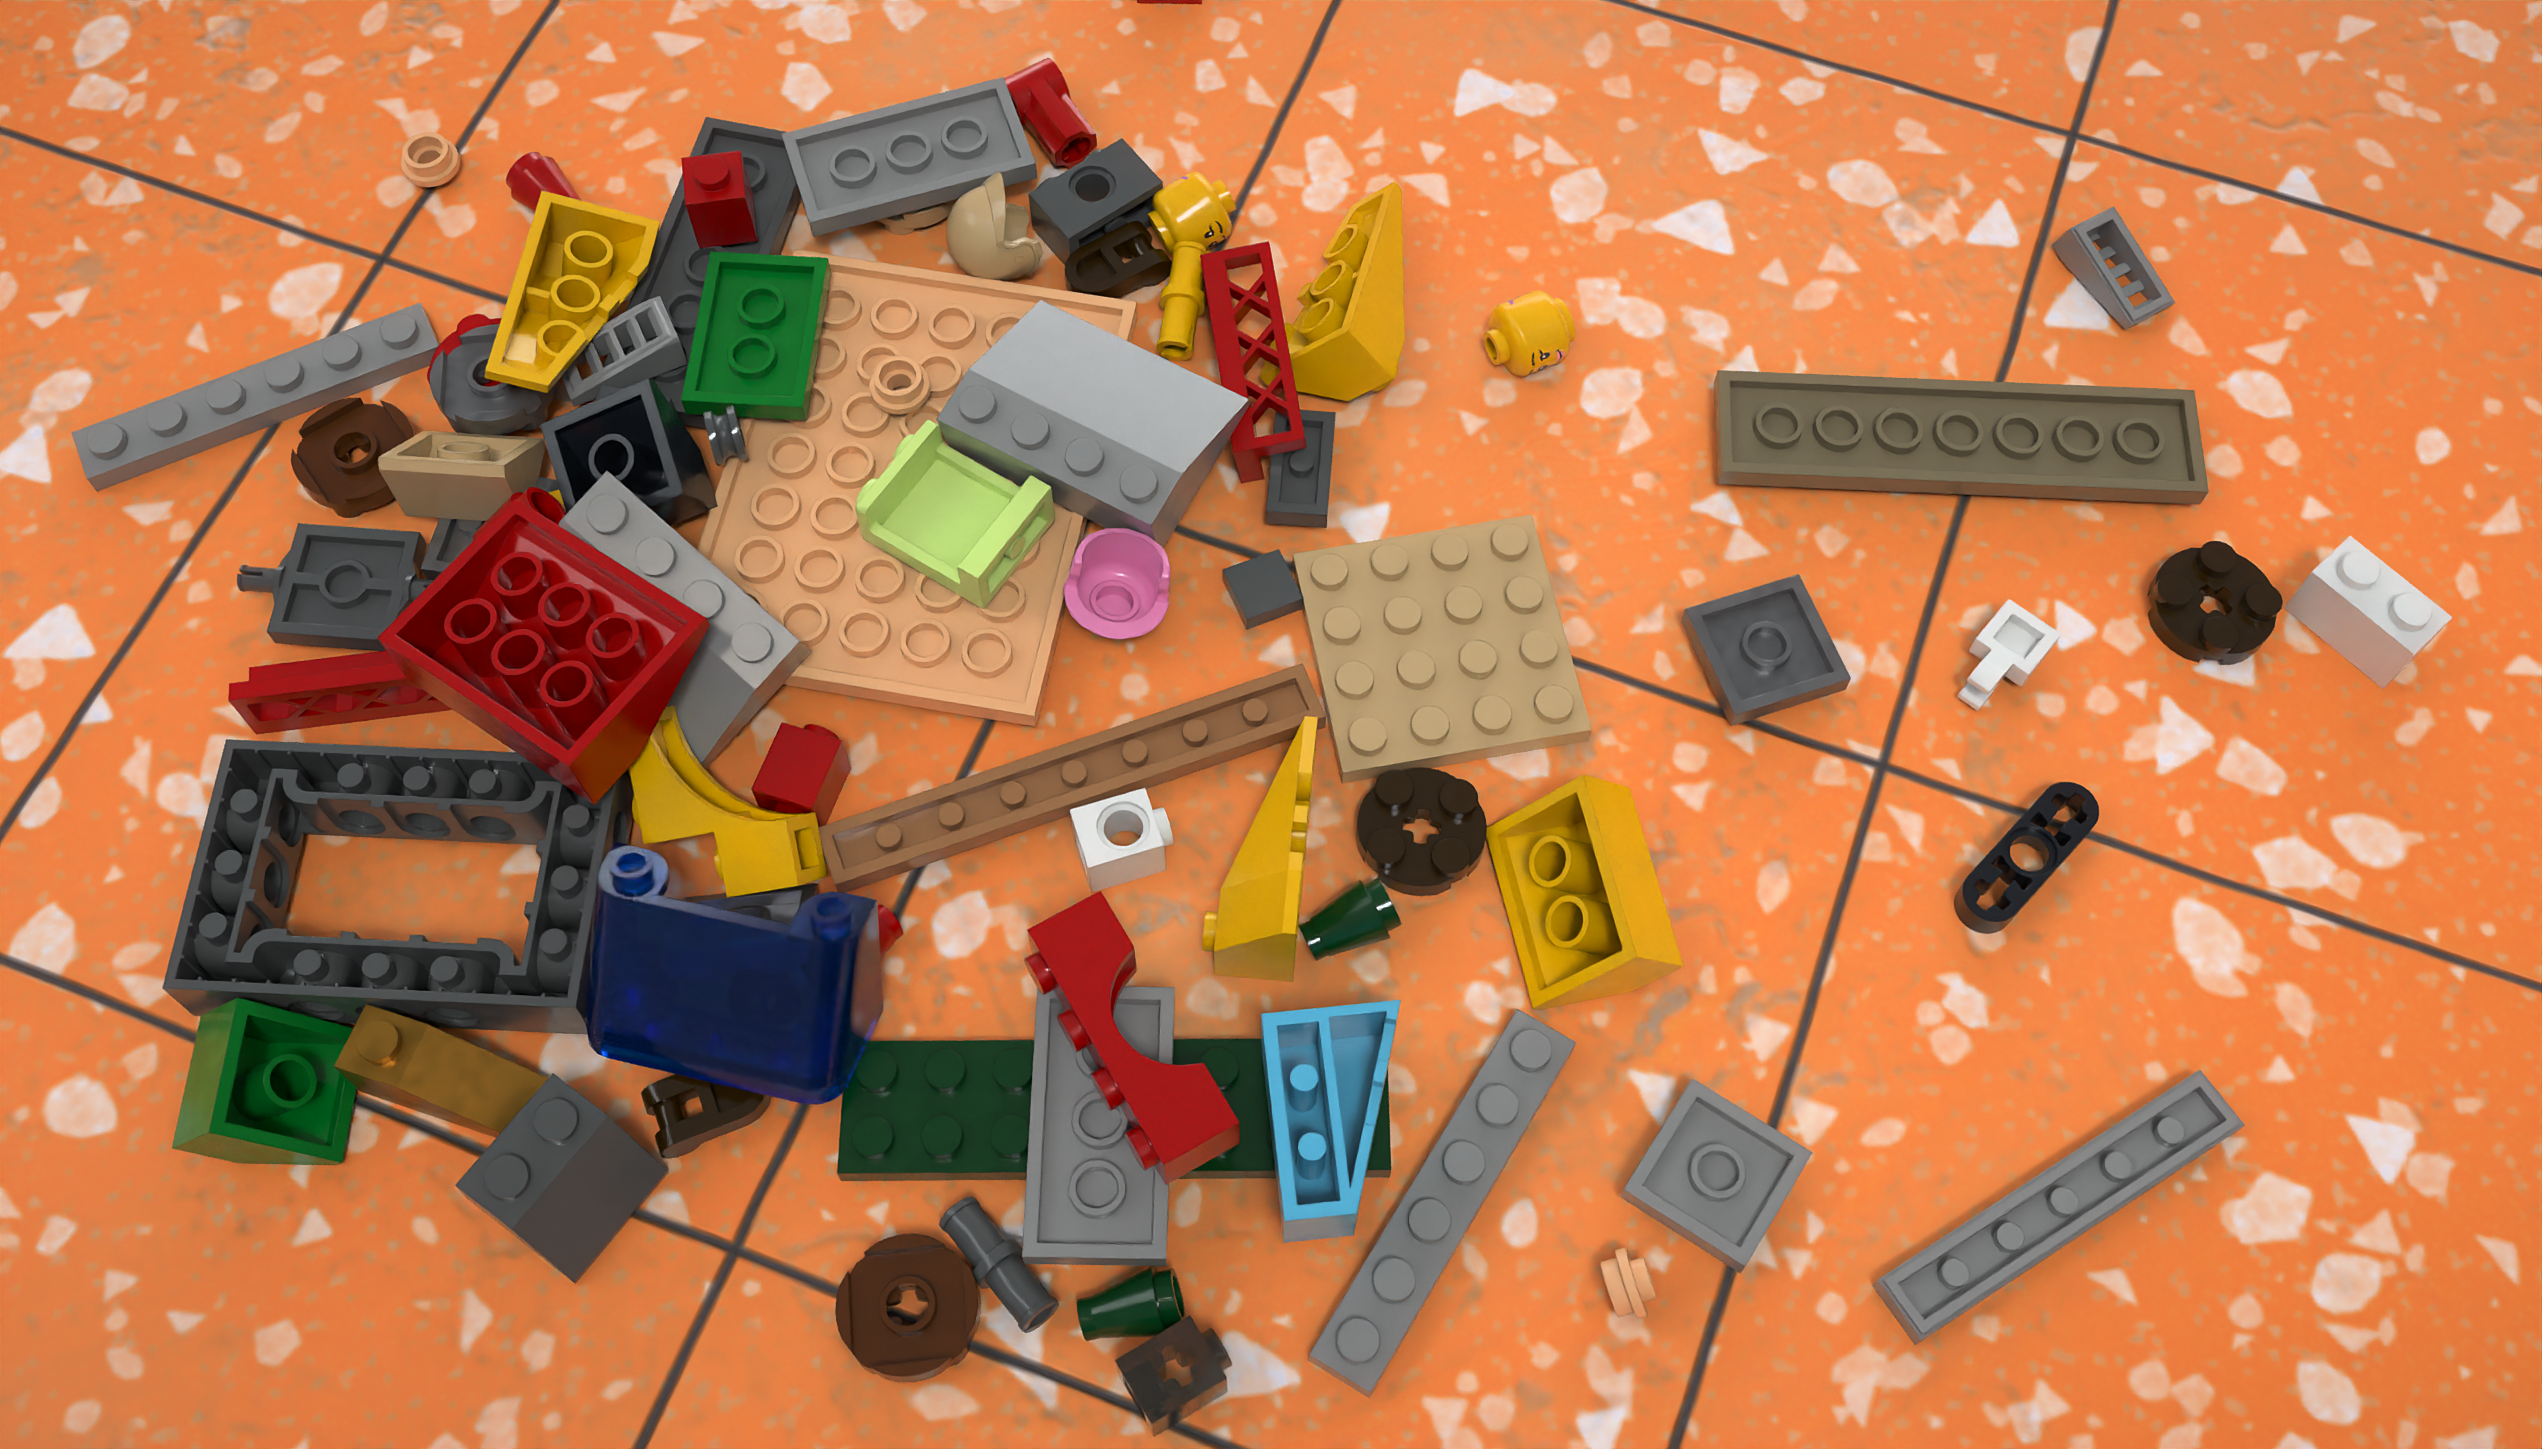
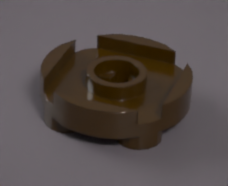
M2209 541L2201 548H2189L2170 557L2151 581L2147 596L2150 594L2149 599L2151 603V609L2148 612L2150 625L2164 645L2185 659L2198 663L2202 657L2211 660H2223L2220 665H2233L2248 659L2256 653L2272 633L2277 614L2282 609L2283 604L2281 594L2271 585L2265 574L2251 561L2237 554L2230 545L2221 541ZM2203 596H2210L2218 600L2223 605L2222 608L2226 615H2223L2218 610H2213L2210 613L2205 612L2200 607L2205 599Z
M1409 768L1402 771L1390 770L1383 773L1377 779L1375 787L1365 796L1361 804L1356 829L1357 847L1364 863L1366 858L1369 866L1378 873V879L1388 888L1412 896L1437 895L1451 889L1452 883L1461 880L1466 874L1468 877L1477 867L1486 840V818L1478 802V793L1475 787L1468 781L1457 779L1446 772L1431 768ZM1416 819H1425L1429 821L1431 826L1438 829L1439 835L1430 834L1426 844H1418L1413 842V832L1403 830V827L1406 824L1414 823Z

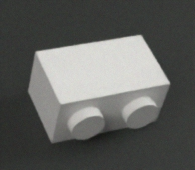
M2349 536L2309 574L2284 606L2285 610L2382 689L2416 658L2453 618L2352 536Z

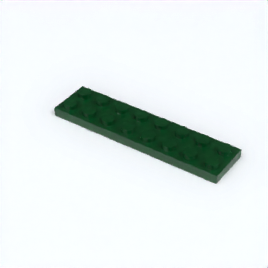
M1174 1039L1173 1065L1204 1063L1240 1123V1143L1178 1179L1276 1178L1261 1039ZM1034 1040L846 1041L837 1174L840 1180H1026ZM1388 1070L1365 1178H1390L1391 1174Z

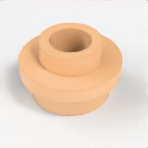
M434 132L419 133L407 140L403 146L401 168L406 178L417 186L435 187L451 180L459 170L460 156L456 147L440 134Z
M895 355L882 360L876 366L870 378L869 389L873 402L881 410L891 414H907L919 409L927 401L931 391V384L928 373L920 364L910 357ZM898 386L908 387L904 390L893 391V389Z
M1626 1247L1615 1250L1616 1258L1601 1262L1603 1276L1618 1318L1635 1313L1637 1319L1648 1317L1645 1302L1657 1299L1646 1261L1644 1257L1631 1260Z

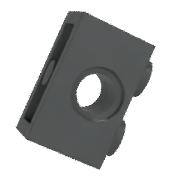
M1121 138L1104 149L1093 151L1081 163L1057 177H1050L1044 180L1035 190L1028 193L1032 228L1065 265L1070 254L1078 248L1129 222L1140 221L1146 229L1151 227L1152 225L1147 214L1154 210L1152 198L1154 194L1163 189V182L1125 140Z

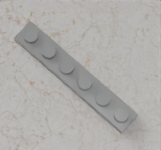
M420 302L71 433L86 478L96 491H100L430 366L439 343Z
M1517 1009L1311 1350L1308 1361L1370 1398L1575 1047V1041Z

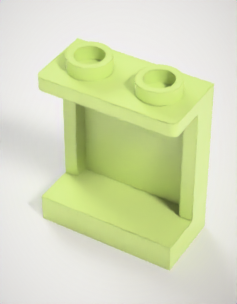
M927 420L915 435L909 434L900 442L895 451L893 461L878 479L873 478L864 485L858 495L855 507L864 540L982 609H985L1055 520L1051 486L1031 475L1021 487L1017 486L947 446L942 440L940 426L931 420Z

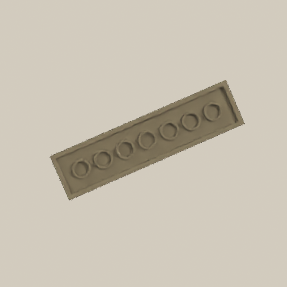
M1717 370L1714 380L1718 484L2199 505L2209 492L2194 390Z

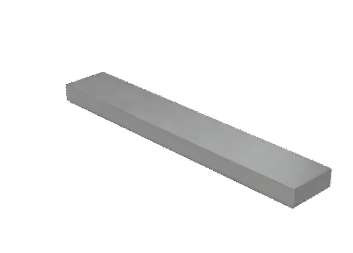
M2198 1070L1879 1278L1872 1286L1914 1345H1917L2235 1134L2245 1124L2203 1072Z

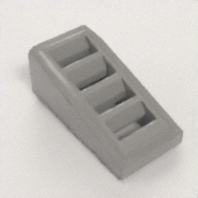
M2114 206L2070 228L2051 245L2067 268L2125 330L2175 304L2172 296ZM2093 242H2095L2101 250L2098 251L2094 246ZM2110 259L2116 266L2109 269L2105 260ZM2125 275L2131 283L2121 288L2116 279ZM2140 292L2147 301L2133 307L2128 297Z
M657 296L644 301L605 323L564 372L561 378L574 407L596 399L601 384L625 388L647 378L655 377L688 364L678 335L661 297ZM657 336L655 339L646 343L647 339ZM634 345L636 350L625 355L623 348ZM611 353L614 362L603 368L599 357ZM588 362L593 374L582 380L576 366Z

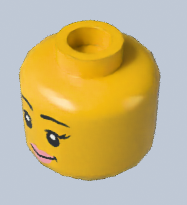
M1194 171L1155 193L1152 198L1154 210L1148 213L1147 216L1162 245L1171 254L1173 246L1182 241L1200 243L1207 250L1226 239L1232 231V224L1228 214L1237 208L1221 179L1210 183L1205 175Z
M1538 290L1494 307L1489 317V331L1484 333L1483 341L1491 361L1495 365L1503 363L1507 370L1519 377L1530 375L1563 361L1570 349V342L1575 339L1576 330L1572 315L1563 300L1558 297L1553 299L1546 292Z

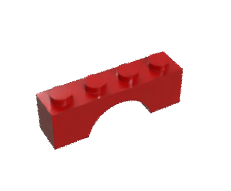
M1099 891L1027 929L1032 954L1024 958L1026 967L1041 994L1045 995L1053 990L1065 1011L1057 1015V1019L1071 1047L1076 1053L1084 1048H1087L1098 1067V1070L1090 1073V1076L1108 1110L1112 1111L1120 1106L1133 1129L1124 1134L1131 1151L1142 1169L1146 1171L1155 1166L1167 1185L1240 1143V1123L1204 1063L1171 1065L1152 1060L1130 1046L1119 1032L1114 1022V1012L1123 988L1137 972L1135 949L1102 892Z

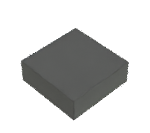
M1279 549L1222 570L1223 582L1246 630L1303 609V596Z

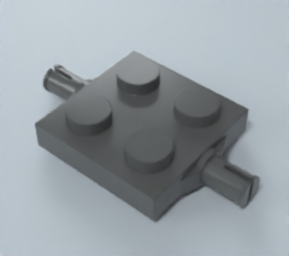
M298 523L291 549L277 568L242 565L239 568L241 574H237V585L241 592L273 593L274 608L267 633L275 643L371 651H386L377 637L434 580L420 579V570L427 543L420 532Z

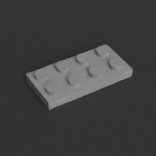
M1004 77L782 133L785 150L813 237L959 199L968 191L981 186L995 172L1000 171L1002 174L1004 187L1037 178L1036 163Z
M1125 986L1118 998L1114 1012V1022L1119 1032L1128 1044L1142 1055L1161 1063L1173 1065L1174 987ZM1037 988L1022 1249L1024 1264L1167 1266L1169 1184L1166 1185L1155 1166L1146 1171L1142 1169L1131 1151L1124 1134L1133 1129L1120 1106L1112 1111L1108 1110L1090 1076V1073L1098 1070L1097 1065L1087 1048L1077 1053L1074 1051L1058 1022L1057 1015L1065 1010L1056 994L1052 990L1042 995Z

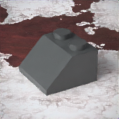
M553 1073L455 1186L470 1202L576 1284L669 1172L607 1114Z

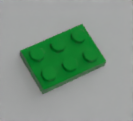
M710 251L681 398L686 414L703 415L705 411L711 410L715 415H722L726 412L727 406L734 405L738 417L807 420L831 278L828 258Z

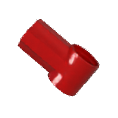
M1043 59L1004 78L1022 127L1027 126L1055 166L1063 165L1070 169L1084 161L1089 153L1097 147L1095 131L1072 102L1062 72L1052 59Z

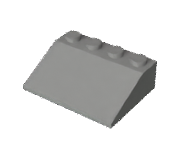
M1040 300L967 370L936 420L949 447L989 470L1021 486L1031 475L1051 486L1053 502L1105 528H1128L1146 534L1164 548L1231 434L1248 409L1250 402L1248 398Z
M606 471L562 518L558 525L707 618L710 626L667 706L675 705L684 737L693 754L703 768L706 769L812 651L612 474Z

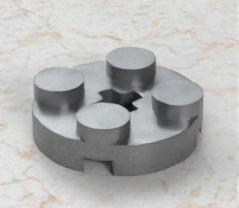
M500 324L478 327L459 336L462 345L453 349L448 356L443 349L432 365L430 372L432 394L440 411L457 433L502 435L519 429H536L547 419V407L556 395L558 381L548 393L503 382L492 387L480 385L491 381L485 378V369Z

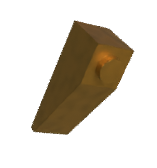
M369 1004L365 1005L334 1065L362 1093L495 1138L498 1137L548 1079L544 1075L429 1024Z

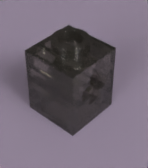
M1190 1315L1115 1360L1118 1376L1153 1437L1228 1392L1227 1377L1224 1370L1232 1366L1231 1359L1215 1331L1210 1327L1200 1333ZM1175 1359L1182 1368L1193 1363L1190 1367L1191 1382L1188 1385L1181 1387L1175 1378L1163 1382L1167 1377L1165 1364L1168 1361Z

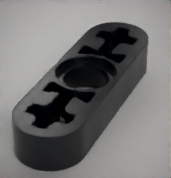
M2059 782L2046 789L1974 868L1958 889L1954 899V908L1960 921L1969 929L1983 934H1992L2004 929L2080 845L2097 823L2099 806L2093 794L2085 787L2073 782ZM2065 806L2072 808L2076 813L2073 819L2068 820L2055 836L2045 829L2057 811ZM2018 843H2025L2035 847L2042 855L2043 868L2038 871L2021 869L2013 862L2010 855V847ZM2000 877L2009 886L2000 896L1996 905L1989 907L1986 911L1976 902L1980 895L1986 894Z

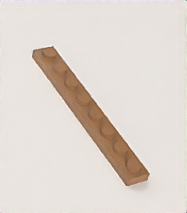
M1302 663L818 827L822 848L838 895L1064 818L1070 815V809L1142 788L1148 789L1293 739L1305 716L1318 717L1317 730L1325 728L1326 715Z

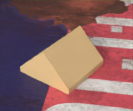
M422 431L379 456L378 465L380 473L405 516L487 521L514 493L525 492L529 487L537 486L545 443L544 438Z

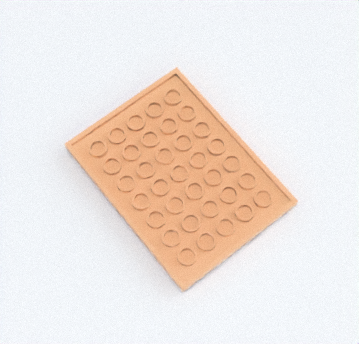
M795 249L793 256L828 258L831 268V278L807 420L740 417L739 422L748 459L740 461L737 456H729L727 458L715 493L717 507L710 509L697 550L812 651L782 685L1036 727L1066 608L1063 587L1064 583H1066L1075 552L1082 542L1087 518L1053 502L1055 511L1054 522L985 609H982L864 540L855 511L856 501L864 485L873 478L878 479L890 465L898 445L907 435H915L927 420L938 424L937 417L967 370L1040 300L1130 343L1138 316L1137 302ZM895 355L910 357L920 364L928 373L931 384V391L927 401L919 409L907 414H891L881 410L873 402L870 394L869 382L876 366L882 360ZM898 386L894 388L893 391L904 390L908 387ZM941 431L942 440H943V442L948 446V444H947V442H946V440H945V438H944V435H943V433H942V431ZM1009 480L1010 482H1012V483L1016 484L1017 486L1021 487V485H1019V484H1017V483H1015V482Z

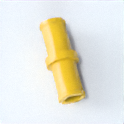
M1182 241L1173 246V260L1169 283L1161 290L1159 305L1164 312L1156 351L1161 352L1160 356L1173 361H1185L1193 356L1198 316L1205 312L1207 297L1202 291L1204 276L1200 255L1210 252L1209 250L1205 251L1206 247L1197 242Z

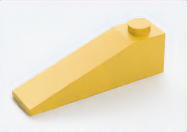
M1395 181L1350 207L1322 254L1329 262L1328 266L1313 282L1306 283L1297 296V299L1304 307L1293 325L1289 322L1284 323L1296 390L1299 392L1349 402L1369 391L1378 392L1384 389L1397 375V366L1405 341L1402 189ZM1274 340L1271 343L1270 348L1277 351L1276 343ZM1265 360L1260 378L1266 385H1269L1280 372V368Z
M542 191L485 369V378L548 393L647 273L659 232L660 221Z
M1304 717L1221 887L1218 912L1206 911L1202 951L1214 952V975L1293 982L1318 717Z

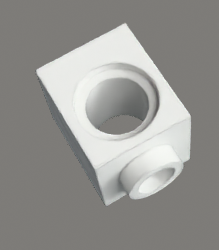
M1145 788L1070 809L1074 839L1091 892L1166 871L1165 847L1174 844L1170 823L1163 807L1152 810ZM1122 831H1131L1140 836L1135 843L1128 846H1118L1109 841L1113 835Z

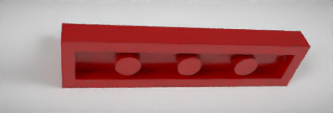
M1269 241L1200 255L1222 387L1248 398L1250 402L1248 409L1230 436L1241 483L1265 479L1261 457L1307 448ZM1261 263L1263 274L1248 291L1230 281L1228 270ZM1265 292L1267 293L1268 302L1261 298ZM1234 299L1239 301L1236 306L1234 304ZM1251 309L1263 314L1272 321L1257 340L1240 331L1238 324ZM1274 340L1277 351L1269 347ZM1242 347L1245 348L1246 350H1248V351L1244 354V356H1243ZM1260 357L1280 368V372L1266 389L1247 380L1248 371ZM1283 389L1286 401L1277 397ZM1251 397L1256 399V402L1253 405L1251 403ZM1270 407L1289 418L1291 431L1257 437L1255 423Z
M387 651L249 667V681L229 683L228 701L255 734L453 710L408 680Z

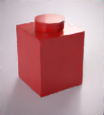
M741 150L681 158L685 206L699 249L758 241L753 193Z
M782 722L751 788L758 807L781 813L801 814L815 812L818 827L826 825L851 770L842 740L832 731L818 725L807 724L804 728Z

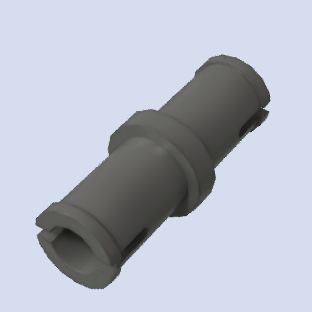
M970 1196L962 1199L943 1215L939 1226L948 1233L974 1267L972 1273L981 1289L990 1287L1017 1321L1018 1327L1022 1332L1029 1333L1037 1329L1056 1312L1059 1302L1047 1292L1030 1268L1024 1264L1022 1258L1023 1248L1016 1240H1006L981 1209L976 1198Z

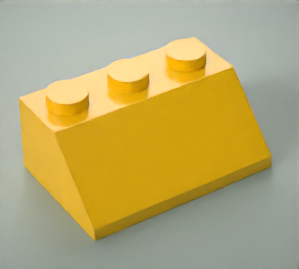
M1583 774L1487 827L1486 837L1533 1009L1544 1010L1632 992L1684 967L1630 787Z

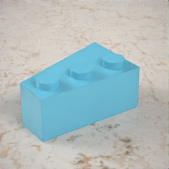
M1401 1000L1261 1014V1048L1283 1243L1354 1236Z

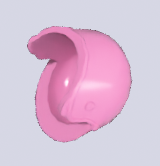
M1106 528L1091 533L1082 540L1077 548L1063 587L1065 603L1071 616L1086 629L1110 639H1127L1150 632L1163 620L1169 607V559L1162 546L1146 534L1128 528Z

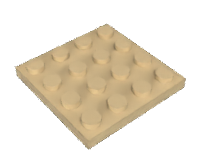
M1532 514L1293 554L1292 566L1296 584L1303 596L1302 610L1342 783L1377 778L1390 770L1402 771L1409 768H1434L1589 741L1592 731Z

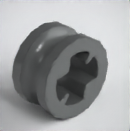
M727 406L726 412L722 415H715L711 410L705 411L703 415L706 430L717 466L724 465L729 456H737L740 461L748 459L735 406Z

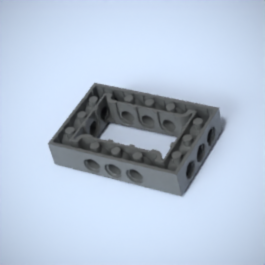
M226 739L162 989L193 1016H202L235 998H241L332 1023L356 1024L365 1005L369 1004L438 1028L595 1035L633 820L632 800L634 792L631 777L626 770L600 800L593 805L516 752ZM304 834L537 845L536 853L540 857L541 862L533 902L526 901L524 915L528 919L529 925L522 962H520L507 944L492 938H478L477 944L429 942L424 935H410L409 941L361 939L356 932L344 931L341 933V938L294 936L288 929H282Z

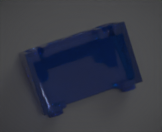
M615 842L602 862L597 875L584 1014L590 1047L597 1054L609 1059L802 1104L818 1105L830 1102L840 1096L849 1085L856 1070L857 1062L862 1057L883 1012L877 900L843 892L817 894L802 904L791 924L666 897L664 894L670 882L666 860L659 853L649 849Z

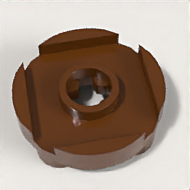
M361 398L341 399L317 410L304 422L299 430L303 439L298 445L297 455L292 449L291 464L293 471L307 494L320 505L332 508L338 516L354 518L367 510L380 507L395 498L379 471L378 457L414 437L416 433L404 413L391 403L380 400L383 405L380 406L377 404H364ZM358 446L363 452L370 450L362 460L346 463L350 459L347 451L351 448Z
M920 1234L892 1236L875 1243L865 1251V1257L856 1263L851 1273L849 1271L846 1273L840 1283L835 1307L836 1322L840 1336L864 1370L890 1381L917 1382L937 1376L948 1367L957 1365L965 1359L970 1350V1343L978 1330L981 1316V1299L973 1273L964 1260H961L956 1252L946 1248L944 1243L930 1236ZM915 1290L918 1301L928 1302V1309L926 1313L918 1315L917 1323L904 1326L900 1317H890V1306H895L902 1302V1292Z

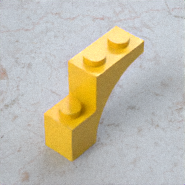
M675 705L667 706L640 756L629 767L634 792L632 812L637 825L641 828L644 845L714 832L717 845L714 855L715 867L719 877L724 881L727 898L799 886L827 877L816 813L796 814L770 811L754 806L726 790L712 778L693 754L679 724Z

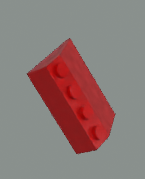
M515 498L377 639L408 680L595 805L640 756L710 624L706 617Z

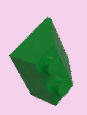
M235 998L200 1017L172 1149L235 1163L341 1164L344 1157L356 1087L334 1065L353 1028L241 998Z

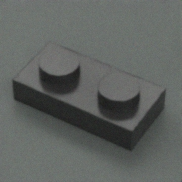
M1300 410L1307 448L1271 455L1266 523L1327 528L1336 412ZM1275 411L1273 434L1291 431L1289 418Z

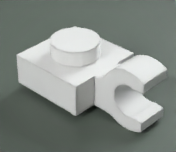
M2008 599L1976 637L1970 647L1969 652L1982 661L1968 677V683L1957 697L1976 711H1979L2005 676L2022 687L2054 647L2061 633Z

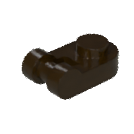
M1132 221L1078 248L1070 254L1065 263L1066 287L1071 292L1117 299L1144 284L1155 286L1166 280L1171 272L1172 261L1162 249H1155L1152 246V236L1143 223ZM1124 256L1126 258L1133 259L1124 264V262L1121 260V257Z
M732 1054L719 1057L654 1082L642 1090L641 1096L647 1114L656 1117L660 1129L655 1134L660 1156L670 1159L686 1155L697 1149L701 1143L748 1126L758 1120L767 1110L772 1092L771 1083L757 1061L749 1056ZM699 1096L704 1112L685 1118L682 1106L688 1100Z

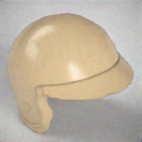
M1000 171L995 172L981 186L963 194L953 205L947 223L946 238L948 248L956 263L969 276L1000 281H1009L1024 275L1030 276L1036 271L1039 260L1043 255L1040 242L1027 237V225L1030 218L1026 207L1018 206L1014 203L1006 204L1004 182Z

